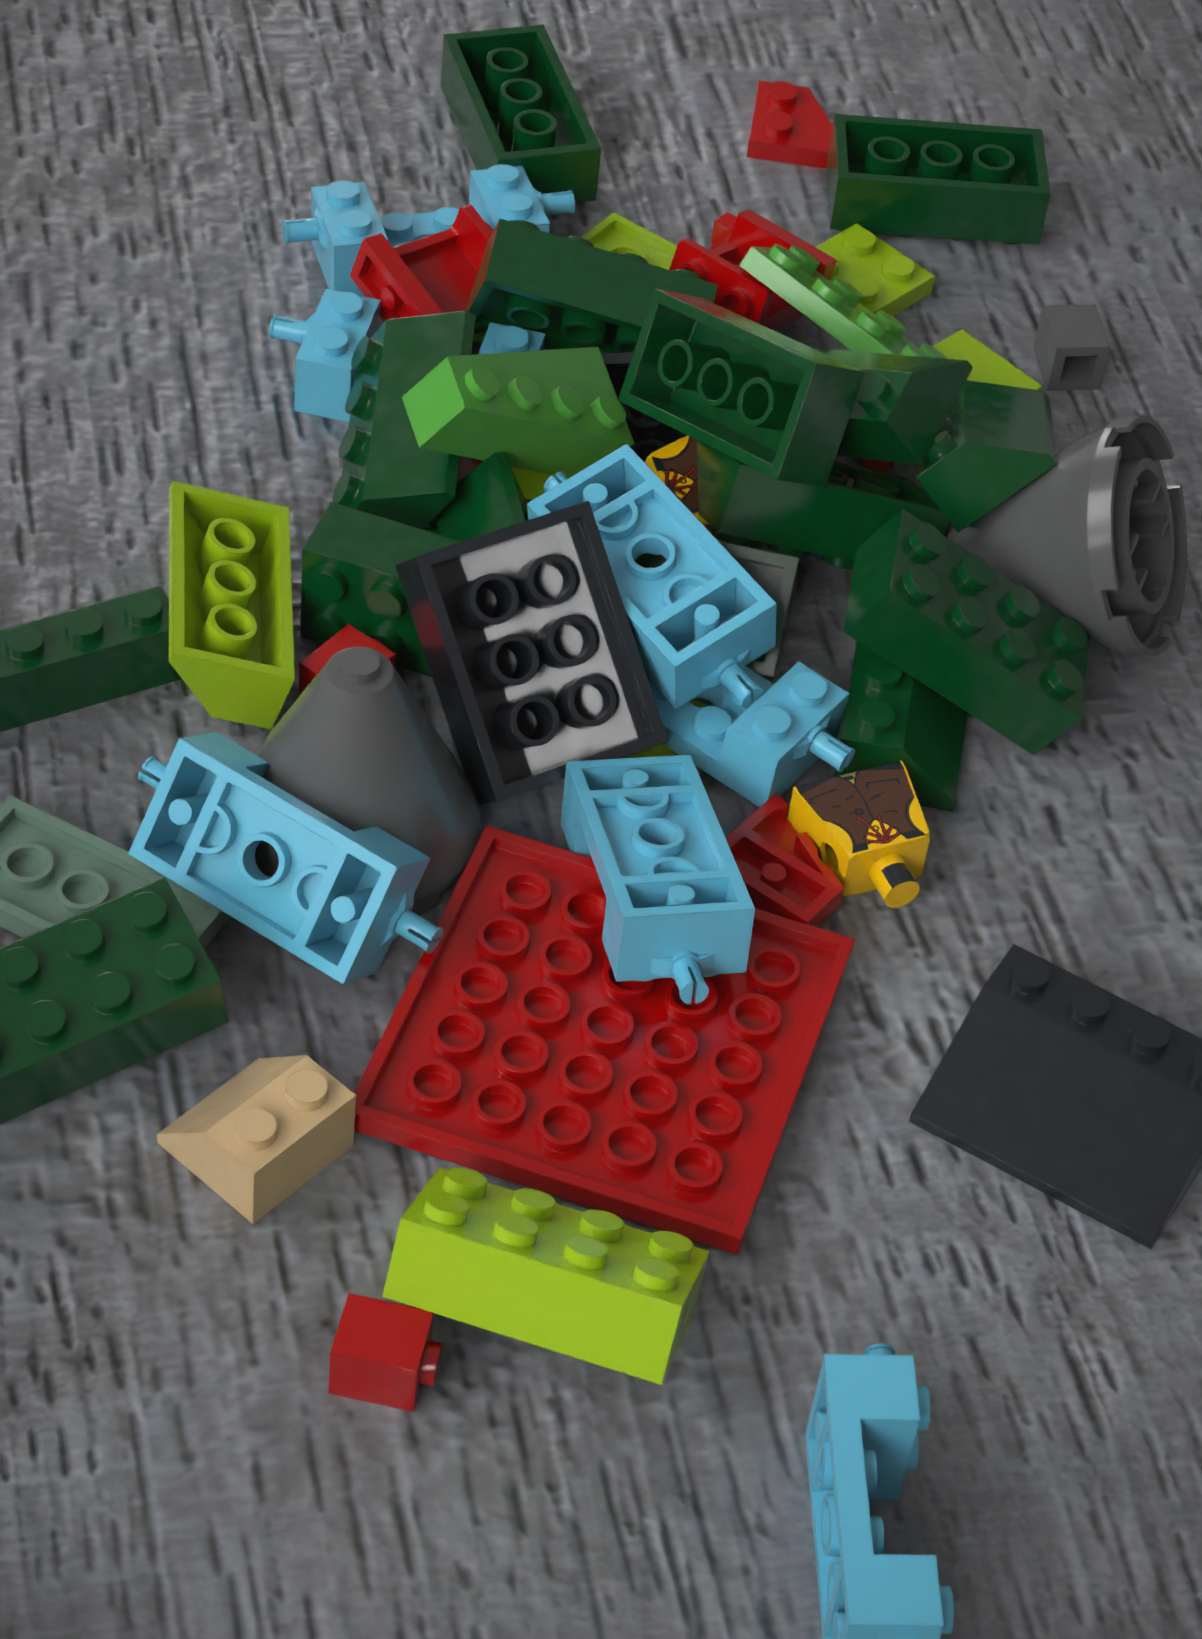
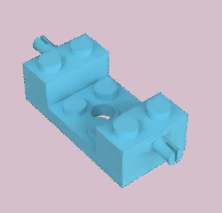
M499 164L489 169L470 171L469 205L475 208L482 219L491 226L493 231L501 218L507 221H528L535 224L540 231L549 233L550 222L547 215L574 214L575 199L572 190L541 194L540 191L532 187L523 166ZM336 181L328 186L311 187V218L282 220V234L285 244L311 241L329 289L340 292H352L364 296L350 277L364 238L382 233L394 248L449 229L453 226L459 209L444 207L435 212L408 215L389 213L379 217L365 182Z
M326 289L316 312L306 321L273 314L269 326V338L301 344L295 358L294 411L349 422L350 414L345 412V404L354 386L356 370L351 367V361L360 340L365 336L371 338L379 329V299L360 296L352 292ZM490 322L478 354L544 350L545 334L525 330L517 326H505Z
M627 444L569 479L562 471L556 472V479L551 475L544 484L546 492L527 503L528 520L586 501L590 502L633 635L638 639V650L647 678L675 709L707 689L718 685H724L740 702L743 708H749L751 701L754 703L763 695V689L744 671V667L776 646L777 603ZM644 553L662 555L667 561L656 568H645L638 565L635 559Z
M634 636L638 647V639ZM799 661L775 684L745 666L744 671L763 689V695L754 703L751 701L749 708H743L740 702L724 685H718L707 689L695 697L709 700L716 706L698 708L688 701L675 709L648 679L669 741L663 744L679 755H691L697 767L758 807L762 806L775 793L781 796L819 758L836 768L838 772H842L849 765L855 754V749L837 740L849 693Z
M218 732L179 738L167 765L154 756L149 757L143 763L141 768L145 770L139 771L138 779L152 786L156 791L128 854L342 984L377 973L391 942L398 935L424 949L427 953H431L439 944L440 940L437 938L442 937L443 928L437 927L412 912L414 893L431 859L430 857L377 826L353 832L262 778L269 762ZM261 841L271 844L278 854V869L272 877L264 875L258 869L255 862V851Z
M691 755L566 762L560 825L569 850L592 858L606 896L602 942L616 982L632 980L643 982L660 978H673L679 989L681 1000L686 1004H691L693 996L695 1004L704 1001L709 993L708 986L703 977L746 972L755 907Z
M888 1344L871 1345L865 1349L864 1355L824 1354L805 1432L823 1639H941V1634H951L953 1628V1594L950 1586H939L936 1555L884 1554L881 1516H870L868 1499H899L906 1471H916L919 1457L917 1431H927L930 1422L929 1389L926 1385H917L914 1356L894 1355L895 1349Z

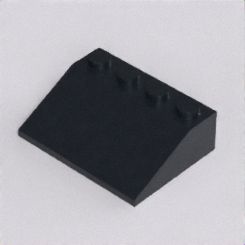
M589 501L418 555L395 565L463 770L474 787L479 805L498 802L565 778L566 762L620 759L669 742Z
M1013 944L981 989L914 1107L909 1122L1152 1249L1202 1169V1038Z

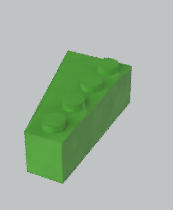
M599 347L447 356L402 396L418 446L423 449L483 461L496 452H507L510 466L556 475V472L562 471L570 478L627 444L631 447L634 444L626 422V412L618 401Z

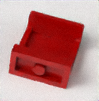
M467 205L459 209L454 224L449 229L394 248L382 233L364 238L350 277L365 297L380 300V316L384 322L386 319L465 311L493 229L482 219L472 205ZM474 328V334L484 331Z
M748 209L737 215L730 239L726 244L708 250L689 238L679 241L669 270H689L698 274L702 280L717 284L715 304L775 330L804 316V314L739 266L751 246L773 247L774 244H777L789 250L792 245H795L812 255L820 263L816 271L828 280H831L838 260Z

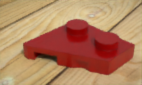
M759 80L747 151L748 158L826 169L833 125L810 88L794 86L785 81L767 82Z
M775 793L725 838L755 908L818 927L841 905L844 886L831 867L825 865L819 859L818 848L807 832L797 834L786 818L788 804L781 796Z

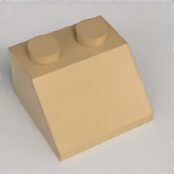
M308 1055L258 1058L157 1134V1143L248 1221L254 1224L354 1146L356 1095Z

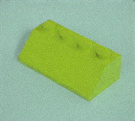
M172 480L169 488V663L213 718L272 730L295 680L289 507Z

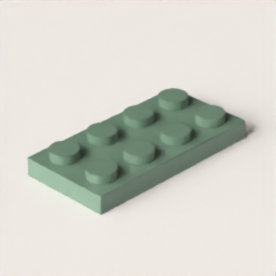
M12 795L0 806V927L22 938L165 876L129 855V851ZM166 877L203 948H205L231 916Z

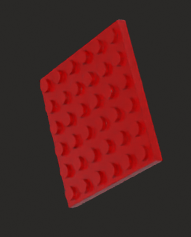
M486 825L437 924V927H441L444 930L442 937L437 938L440 942L431 953L423 952L354 1091L356 1095L354 1131L578 1204L607 1211L652 1228L675 1232L687 1237L689 1240L739 1255L851 959L855 939L755 908L746 972L703 977L709 989L708 996L698 1004H695L692 996L691 1004H686L681 1000L679 989L673 978H660L643 982L635 980L616 982L602 942L606 896L591 857Z

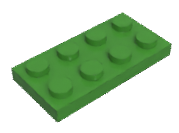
M774 244L773 247L751 246L739 266L852 351L948 359L928 344L922 343L920 348L903 336L906 327L901 322L881 310L876 315L859 303L863 295L857 289L839 278H835L833 282L816 271L820 263L812 255L795 245H792L789 250L777 244Z

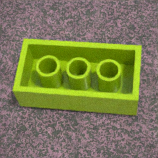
M439 1167L400 1218L382 1297L662 1385L690 1328L710 1251L693 1246V1243L687 1237L675 1232H646L624 1225V1221L620 1217L607 1211L587 1210L582 1212L556 1204L552 1196L539 1190L523 1188L514 1191L488 1183L484 1175L471 1169L456 1167L446 1170Z

